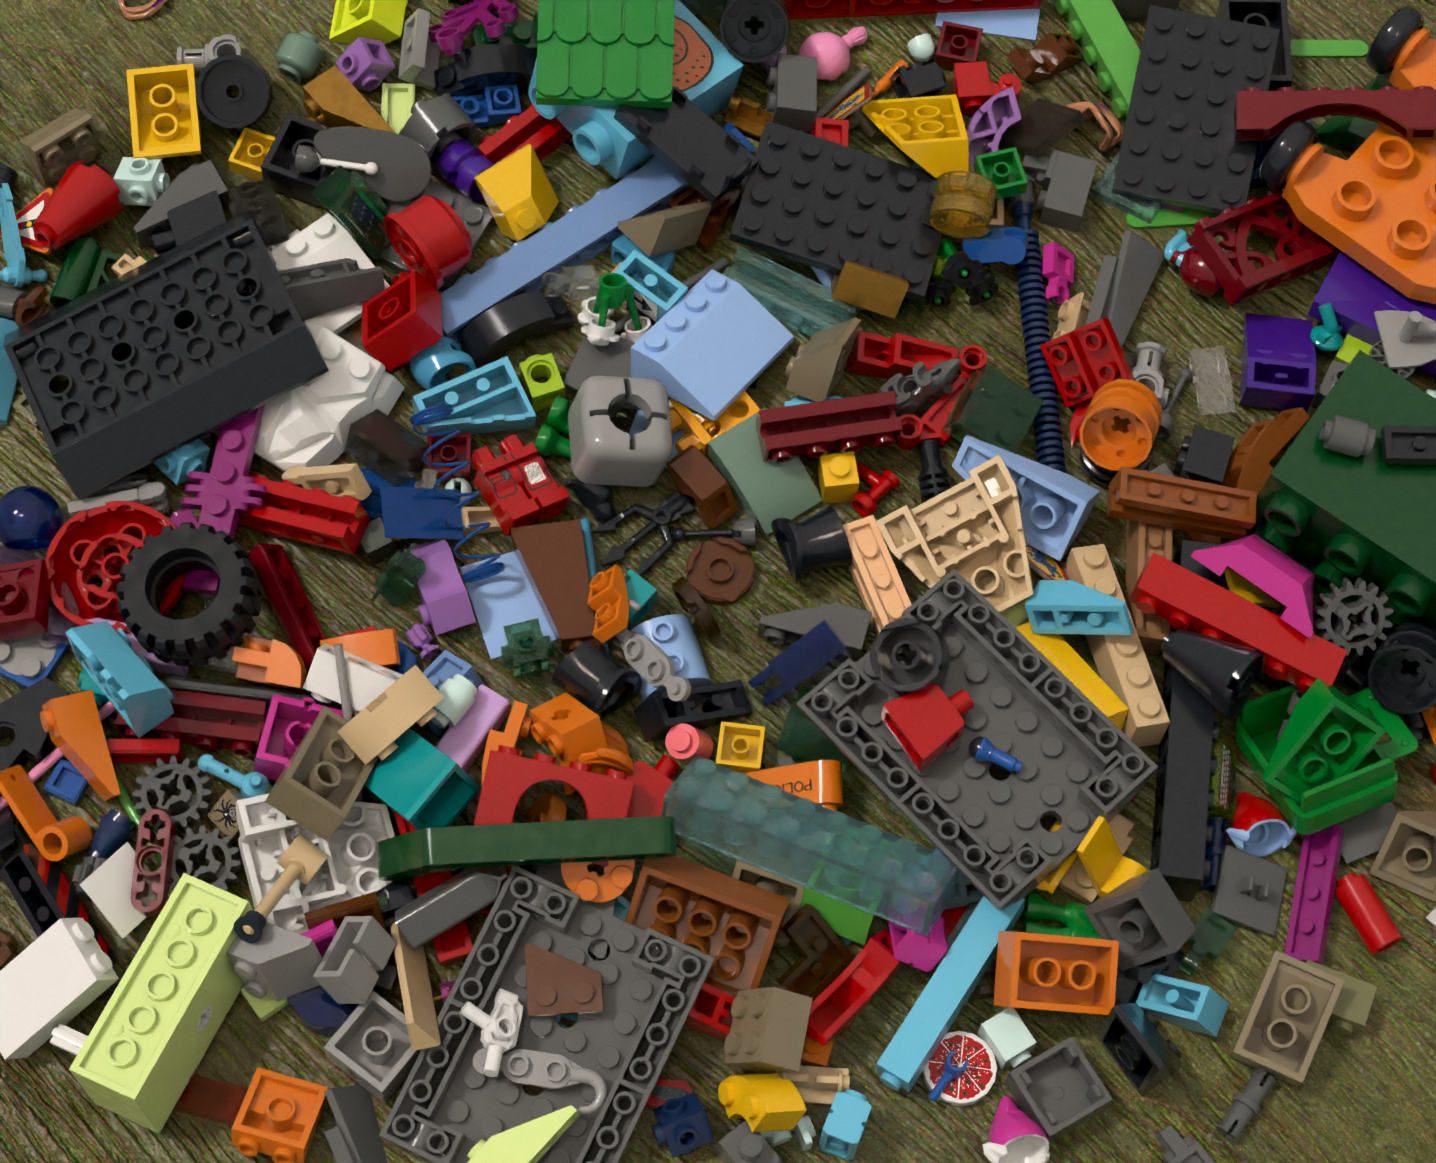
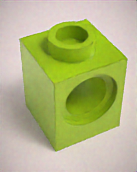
M552 353L546 355L535 354L519 363L520 379L534 412L550 408L557 395L565 398V386ZM538 377H546L549 379L547 382L538 383L534 381V379Z

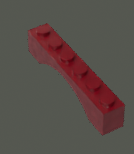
M1359 86L1348 87L1345 90L1315 87L1308 91H1297L1293 87H1282L1277 91H1263V89L1257 87L1246 88L1236 93L1235 141H1270L1295 121H1306L1317 117L1335 115L1358 117L1376 122L1392 130L1405 140H1436V89L1430 86H1418L1413 90H1399L1395 86H1385L1379 90H1365Z

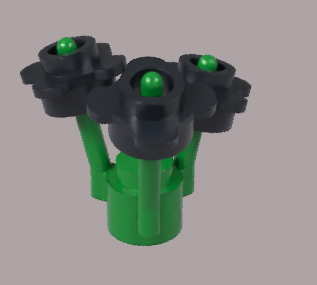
M941 239L925 297L919 303L921 305L929 304L932 307L948 306L951 303V294L956 292L955 286L950 284L948 280L956 282L959 288H965L966 294L970 296L969 303L972 306L991 299L998 290V285L994 283L995 276L992 273L980 272L982 264L978 259L972 260L966 252H958L952 240ZM939 271L942 272L943 277H938Z

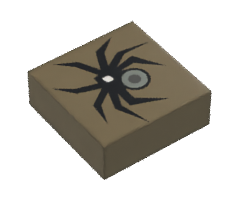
M235 788L227 789L207 814L224 835H229L232 840L240 836L235 802L244 799Z

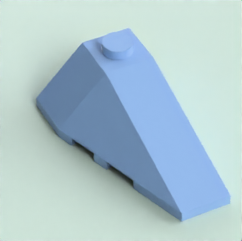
M965 436L952 467L967 480L971 477L970 470L1000 454L1017 485L1025 541L1030 546L1061 561L1085 524L1100 491L1069 474L974 437Z

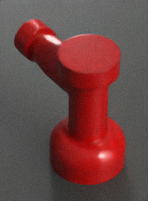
M859 462L856 464L858 477L861 476L872 488L867 493H856L850 498V504L861 517L865 518L875 514L877 510L876 502L890 489L895 490L900 485V481L890 470H885L879 475L867 468L864 463Z

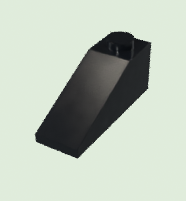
M741 680L691 687L689 697L683 702L672 701L668 697L667 691L653 693L634 710L645 743L665 740L669 730L677 724H689L702 730L721 724V721L728 722L750 715L753 712Z

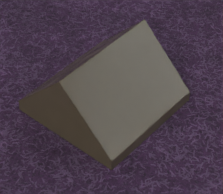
M703 201L663 209L617 222L618 228L649 257L696 244L711 209V202Z

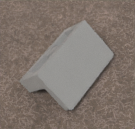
M418 8L404 22L398 79L433 90L436 87L434 71L438 70L440 49L437 42H431L428 34L430 12Z

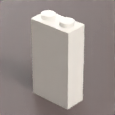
M60 918L0 971V1052L5 1060L29 1057L53 1036L51 1033L55 1027L58 1028L60 1023L66 1025L119 979L112 968L111 959L102 951L94 938L92 927L83 918Z

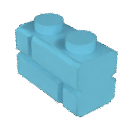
M847 1089L845 1093L842 1091L836 1092L822 1129L818 1145L821 1151L847 1161L854 1159L872 1108L869 1102L866 1101L867 1097L850 1089Z

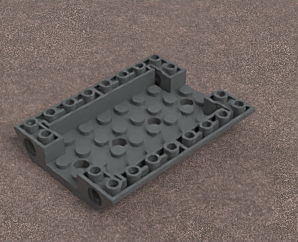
M953 569L903 611L901 619L909 618L921 621L936 629L943 636L949 648L950 664L947 676L939 686L947 698L962 689L965 690L974 704L973 709L961 715L965 722L962 737L932 764L919 773L882 721L883 704L907 694L891 689L875 675L870 662V651L856 663L848 658L796 703V706L998 911H1001L1024 899L1073 855L1098 816L1104 817L1108 823L1122 811L1156 772L1158 766L964 577ZM909 649V656L904 657V661L913 664L912 660L917 657V653ZM979 736L988 738L995 745V748L1016 757L1018 761L1023 763L1019 773L1014 770H1008L1010 775L1007 779L1002 781L995 780L991 777L989 770L997 764L991 761L974 760L968 751L970 742ZM1045 816H1054L1060 821L1061 827L1056 831L1050 832L1041 826L1040 820Z
M513 866L437 1017L441 1044L436 1047L421 1049L379 1136L429 1163H467L470 1160L467 1156L468 1153L482 1139L487 1142L493 1135L570 1105L578 1111L579 1107L588 1106L595 1100V1089L589 1084L579 1083L561 1089L544 1088L539 1095L530 1096L524 1092V1085L511 1082L501 1071H499L498 1076L489 1077L475 1070L473 1066L474 1054L484 1048L483 1043L480 1041L482 1028L461 1015L460 1011L464 1004L470 1001L483 1010V1012L490 1015L494 1009L495 995L502 988L517 994L518 1001L524 1007L516 1046L504 1052L502 1056L515 1049L559 1054L582 1068L598 1072L605 1080L607 1086V1098L603 1106L593 1113L580 1114L579 1118L537 1163H619L715 958L647 927L646 931L582 902L580 895L518 866ZM596 941L606 942L610 947L609 956L602 961L593 960L589 956V947L592 943ZM531 943L602 974L604 1012L577 1014V1022L570 1028L559 1026L556 1021L557 1015L529 1017L524 944Z

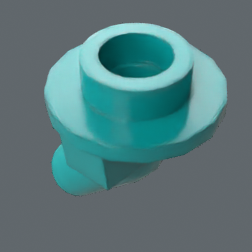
M1325 303L1318 307L1324 325L1315 326L1310 332V338L1320 350L1336 351L1343 345V338L1340 334L1343 327L1337 323L1332 303Z

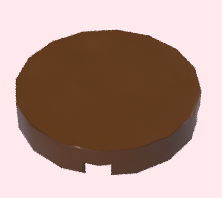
M717 537L695 546L688 556L685 575L686 579L705 603L722 606L733 604L745 597L752 587L755 567L750 553L745 546L733 539Z

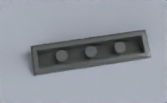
M177 675L167 678L165 682L166 686L172 690L266 701L268 709L270 708L273 694L302 700L304 697L313 698L311 697V691ZM305 702L307 705H312L310 702Z

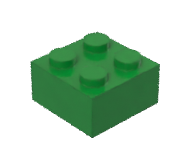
M1016 147L975 157L973 167L986 202L1026 193L1028 180Z

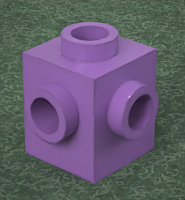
M358 37L336 61L339 70L356 89L371 92L395 68L382 41Z

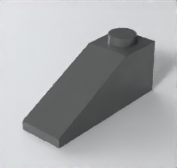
M211 160L193 164L186 171L180 173L133 227L141 249L154 243L152 235L171 230L167 212L175 207L216 190L223 211L232 207L228 189Z

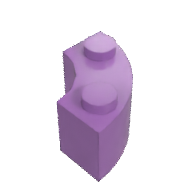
M1013 87L991 97L976 111L968 122L965 129L968 136L969 165H974L975 157L978 155L998 151L1002 134L1006 129L1016 125L1022 119Z
M435 539L405 549L407 562L402 563V568L407 582H414L423 604L418 606L423 625L431 624L435 635H439L476 622L467 590L462 582L447 541L445 539Z

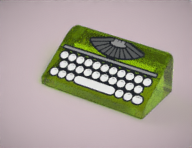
M1218 739L1217 743L1212 745L1211 755L1217 756V767L1215 776L1210 777L1209 789L1215 790L1213 810L1208 811L1207 818L1221 817L1222 820H1232L1237 756L1235 751L1223 739Z

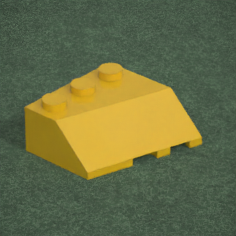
M956 94L872 100L860 107L861 111L901 151L935 178L942 177L951 180L959 176L969 175L968 136Z

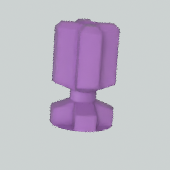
M414 624L410 630L406 631V637L415 649H423L420 653L423 661L430 660L439 653L440 648L438 645L429 644L433 637L423 624Z

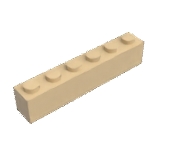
M1104 544L1071 548L1063 568L1068 580H1073L1125 601ZM1128 609L1134 630L1132 635L1085 636L1100 678L1129 708L1122 732L1138 747L1160 744L1170 724V720Z

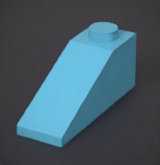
M1039 580L1033 590L1034 596L1028 598L1025 603L1033 634L1132 635L1134 632L1125 601L1073 580Z

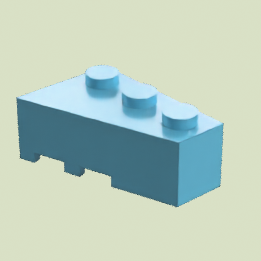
M508 356L413 396L412 409L414 413L441 404L453 406V412L449 416L421 425L423 432L426 433L460 430V433L480 434L535 428L537 416Z

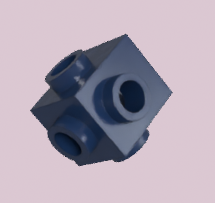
M694 1092L681 1098L670 1099L663 1105L652 1109L657 1124L651 1126L654 1137L659 1147L666 1145L673 1158L681 1154H689L696 1148L715 1141L705 1109Z

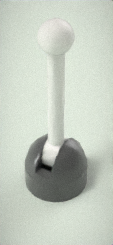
M298 145L295 158L296 172L310 173L315 171L319 165L365 171L368 175H374L378 171V166L374 162L360 164L321 158L316 148L311 146Z

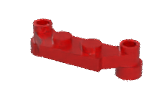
M968 345L962 349L959 357L961 360L959 366L960 376L951 385L952 391L949 394L944 393L920 419L913 414L900 416L903 430L899 440L896 441L900 449L910 450L917 446L918 443L931 439L937 440L944 447L987 401L988 394L983 391L982 371L986 365L987 354L982 347Z

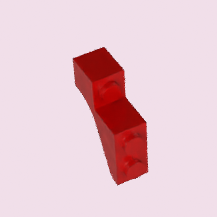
M885 929L871 937L850 965L812 1002L806 1036L809 1039L819 1042L824 1046L848 1029L872 997L886 987L902 967L904 962L894 958L890 933Z

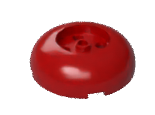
M132 501L105 502L106 505L87 512L85 509L70 518L56 533L45 558L49 595L56 608L75 626L80 627L94 624L87 620L102 618L118 621L111 626L115 631L121 628L127 634L131 633L127 626L120 623H125V620L121 616L117 605L120 601L116 595L117 584L124 582L118 573H120L123 564H130L131 559L128 555L133 548L137 547L140 549L145 545L143 541L145 537L150 534L156 537L162 534L161 528L172 525L174 529L176 528L163 514L149 506ZM117 550H119V552H120V553H111V554H109V555H107V556L105 557V555L108 554V553H110V552L117 551ZM186 573L174 579L165 589L160 601V613L162 616L165 617L178 602L184 590L183 584ZM101 578L103 584L98 588L94 584H89L90 580Z

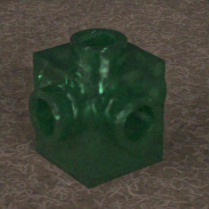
M538 618L503 626L506 645L500 647L505 667L512 666L514 678L520 676L534 678L541 675L543 671L549 670L548 657L554 656L552 643L549 635H542Z

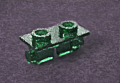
M414 542L405 552L398 549L386 565L388 568L381 573L374 583L378 590L371 599L373 602L381 594L393 606L404 604L415 585L425 574V562L411 553L416 545Z

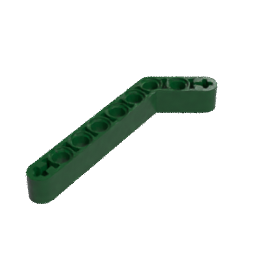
M648 816L419 829L378 842L379 880H408L444 869L676 856L675 818L671 816Z

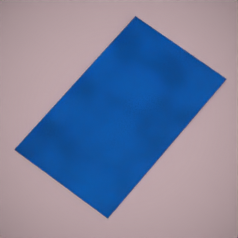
M380 487L385 538L463 539V528H453L443 523L445 514L460 503L459 497H442L434 494L433 489ZM436 489L437 492L443 494H459L458 489ZM460 507L448 515L446 518L447 523L463 525Z

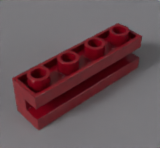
M895 391L759 410L755 423L763 461L773 460L774 463H784L792 460L795 456L807 455L808 458H818L826 455L828 451L841 450L842 453L858 451L862 446L875 445L876 448H885L895 444L903 430L901 418L896 417L895 413L897 406Z
M169 689L174 696L170 700L174 714L140 738L137 737L119 712L117 715L116 726L120 735L124 736L125 739H180L182 744L195 745L197 749L202 751L214 752L219 748L231 750L236 755L251 756L252 753H257L269 709L266 701Z

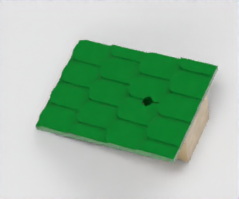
M539 0L536 104L607 107L629 105L641 108H672L675 0Z

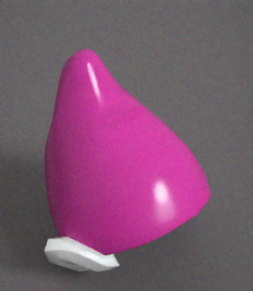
M1004 1096L997 1107L989 1130L988 1142L982 1144L984 1155L991 1163H1047L1050 1158L1049 1141L1044 1129L1023 1111L1019 1110L1012 1097Z

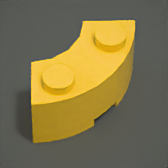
M778 1073L729 1076L718 1086L719 1100L725 1106L728 1119L744 1118L748 1122L752 1133L793 1130L807 1111L795 1085L789 1079L778 1077Z

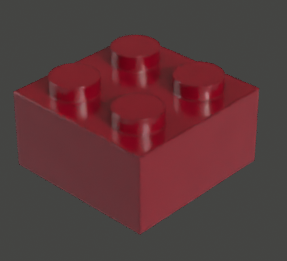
M943 21L934 62L948 69H953L954 63L976 62L983 29Z
M459 433L442 442L427 454V461L431 463L471 461V433ZM448 435L428 436L427 450ZM471 462L443 481H450L452 478H464L466 481H471ZM427 464L428 481H438L446 473L460 465L438 467Z

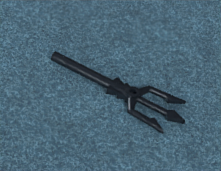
M716 466V467H715L716 470L723 476V474L720 472V470H719V469L717 468V466ZM674 489L669 500L664 499L661 506L655 510L634 503L591 531V534L615 532L616 525L635 513L651 521L621 546H612L602 567L623 561L624 553L657 529L662 536L664 544L649 558H641L638 575L642 577L674 546L670 524L681 521V516L694 513V508L691 505L695 501L694 498L681 494Z

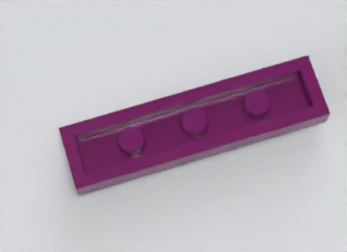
M1332 825L1313 834L1303 835L1284 954L1302 962H1306L1308 959L1323 965L1344 830L1340 825Z

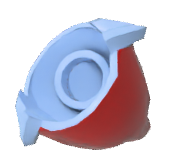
M1249 792L1237 794V806L1234 811L1232 828L1226 830L1237 849L1257 857H1263L1274 853L1281 847L1284 849L1290 845L1297 831L1293 826H1289L1285 816L1272 803Z

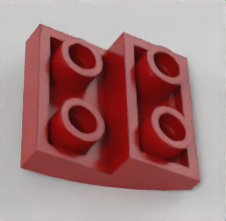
M1108 316L1040 345L1066 408L1094 397L1095 392L1105 383L1117 379H1134Z

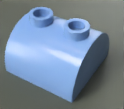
M682 614L660 616L645 621L630 630L646 635L673 661L675 675L688 679L691 687L712 684L691 619L688 616ZM641 676L642 686L639 692L643 702L653 693L667 691L665 686H653Z

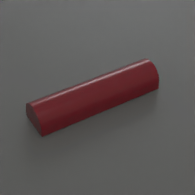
M257 544L250 550L248 557L291 647L302 657L308 675L317 648L321 646L320 640H325L327 637L283 546Z

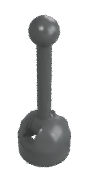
M1183 368L1179 372L1180 379L1165 409L1162 410V422L1156 434V439H1168L1174 429V419L1170 412L1185 382L1192 378V372L1188 368Z

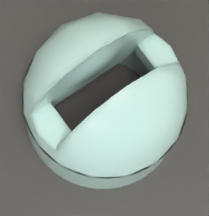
M930 34L918 35L907 44L911 55L917 61L927 62L935 54V43Z
M452 478L445 486V489L454 490L455 486H461V493L472 492L471 485L464 478ZM470 496L461 497L459 501L462 502ZM468 501L467 503H465V504H463L462 506H460V508L465 507L466 505H468V504L470 503V501Z

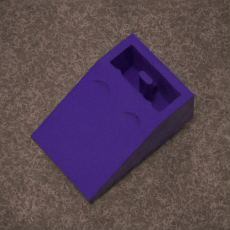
M1245 313L1239 405L1279 410L1302 407L1307 413L1315 396L1316 384L1315 344L1310 338V332L1313 329V322L1311 320Z

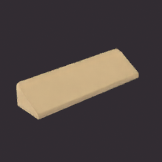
M392 923V926H390L392 939L397 943L394 952L411 1049L416 1051L439 1046L441 1041L424 946L422 945L414 950L397 923Z

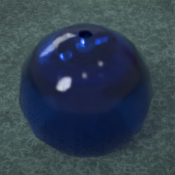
M18 486L2 495L0 498V542L5 547L16 550H35L50 546L52 539L63 524L61 506L54 496L37 486Z

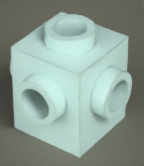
M123 157L113 178L121 192L118 197L120 204L123 202V205L152 206L170 185L169 175L165 173L161 159Z

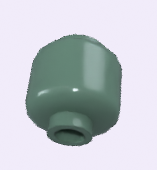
M304 30L301 34H287L275 55V60L279 65L278 71L296 82L312 78L324 57V52L318 45L319 39Z

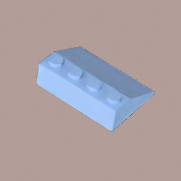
M711 269L631 347V376L659 380L666 387L670 398L715 421L794 341V336L740 283Z

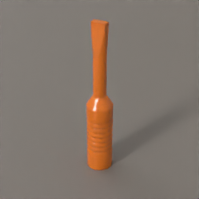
M900 59L876 83V88L871 92V100L869 101L874 100L880 93H885L892 86L890 77L898 67L905 65V68L909 67L904 60Z

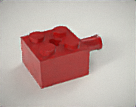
M416 270L410 273H398L399 280L395 275L391 286L362 304V347L377 361L381 362L389 372L399 365L408 363L413 356L427 347L434 346L443 337L441 294Z

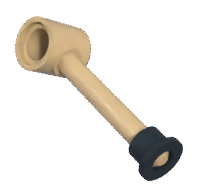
M298 834L277 861V864L283 867L285 871L257 907L235 921L234 931L236 935L247 943L258 942L263 935L262 930L266 926V918L296 879L306 885L327 859L328 855L301 834Z

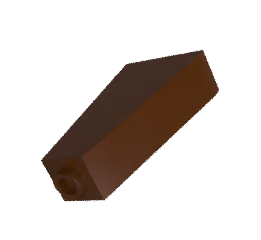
M581 520L511 527L513 550L561 651L572 652L584 642L595 638L592 635L595 624L594 611L587 604L590 583Z

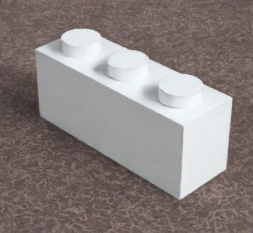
M325 643L317 648L303 689L311 691V697L321 702L331 703L333 700L341 704L334 646ZM344 651L352 714L357 715L403 674Z

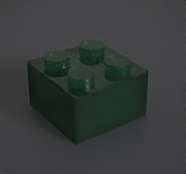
M986 365L971 373L942 430L960 442H963L965 436L968 435L1016 454L1043 400L989 365Z

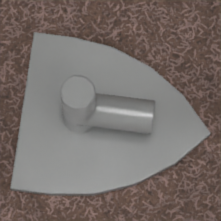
M1374 311L1389 369L1418 367L1436 360V321L1423 316L1418 311Z

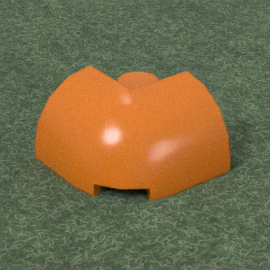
M244 635L242 647H234L232 661L238 663L236 678L288 689L290 686L305 691L303 685L307 677V669L302 657L291 646L275 639L272 641Z

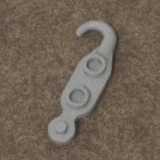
M628 600L629 609L640 610L641 605L634 600ZM627 628L615 635L620 641L627 662L649 684L657 687L665 686L668 697L672 701L683 702L687 700L691 693L690 682L684 677H677L675 675L674 663L671 658L649 637L629 631Z
M487 1048L478 1050L473 1057L475 1070L485 1075L483 1071ZM515 1049L502 1056L499 1071L503 1072L508 1080L516 1084L549 1089H561L579 1083L593 1086L596 1092L595 1100L588 1106L579 1107L578 1112L580 1114H590L598 1111L607 1098V1086L600 1074L593 1070L582 1068L565 1056L525 1049Z

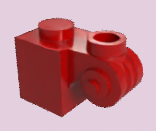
M987 61L954 63L951 78L952 92L957 96L961 114L974 115L991 97L1011 87L1014 89L1017 102L1019 101L1022 83L1017 76L1004 74L1000 77L998 83H993L989 80Z

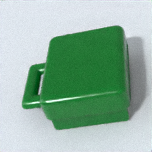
M1292 684L1249 701L1240 709V716L1235 723V742L1293 828L1302 835L1313 834L1392 801L1397 795L1398 773L1395 770L1394 761L1414 753L1418 748V741L1396 712L1386 709L1375 700L1369 688L1352 694L1348 697L1370 710L1385 728V732L1391 741L1379 746L1375 743L1373 750L1352 773L1305 791L1301 795L1300 804L1262 778L1279 742L1277 735L1282 721L1290 718L1286 710L1292 693L1298 690L1297 686Z

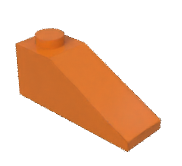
M88 690L50 699L42 705L43 711L40 712V720L44 731L49 732L51 741L104 801L112 800L119 796L121 793L93 691Z

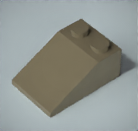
M324 706L280 774L265 802L328 841L346 819L379 757L376 756L365 765L337 733L349 721Z
M1275 950L1242 1019L1227 1056L1253 1068L1265 1070L1267 1074L1293 1086L1302 1084L1345 980Z

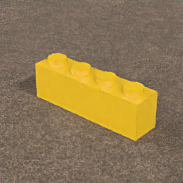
M1030 622L1015 627L1122 731L1129 708L1060 634H1033Z

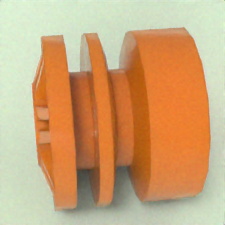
M1117 379L1105 383L1095 392L1079 429L1080 444L1085 455L1096 465L1108 470L1119 471L1121 467L1134 468L1141 464L1147 458L1162 422V406L1156 394L1146 385L1129 379Z

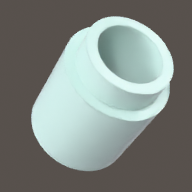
M455 674L452 679L448 678L438 690L444 698L433 707L437 714L430 720L440 728L444 729L446 725L454 728L476 701L474 697L478 693V689L460 674Z

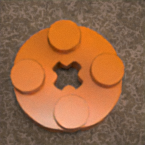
M608 861L609 865L604 867V874L597 875L595 871H588L587 865H590L592 862L561 863V873L570 891L580 895L582 900L596 903L606 902L621 895L627 886L630 885L633 878L635 861Z

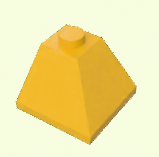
M527 144L474 177L502 235L516 241L523 239L545 225L559 203L531 144Z

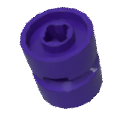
M459 139L450 144L441 154L437 170L451 184L456 185L457 189L468 199L479 201L484 197L474 177L495 164L484 155H480V151L467 140Z

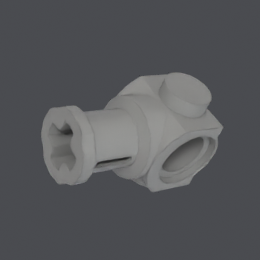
M231 34L221 35L212 39L210 43L205 44L204 49H184L183 46H178L177 65L193 63L195 72H201L215 58L223 55H242L238 38Z
M1155 342L1139 343L1135 350L1138 355L1136 367L1131 369L1134 377L1133 380L1146 385L1153 391L1162 408H1165L1169 388L1163 387L1164 379L1160 371L1161 360L1166 356V349Z

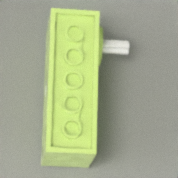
M183 873L90 1034L87 1036L61 1023L58 1028L55 1027L51 1033L53 1037L50 1040V1044L76 1055L69 1071L96 1105L156 1133L161 1132L237 998L240 989L244 985L240 976L234 971V965L226 952L237 936L234 931L235 921L239 917L245 916L248 911L253 910L249 901Z

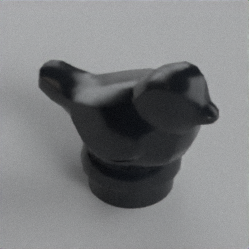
M568 478L564 481V487L569 488L575 493L581 504L592 511L597 521L606 522L617 515L613 505V491L609 485L587 484L573 478Z

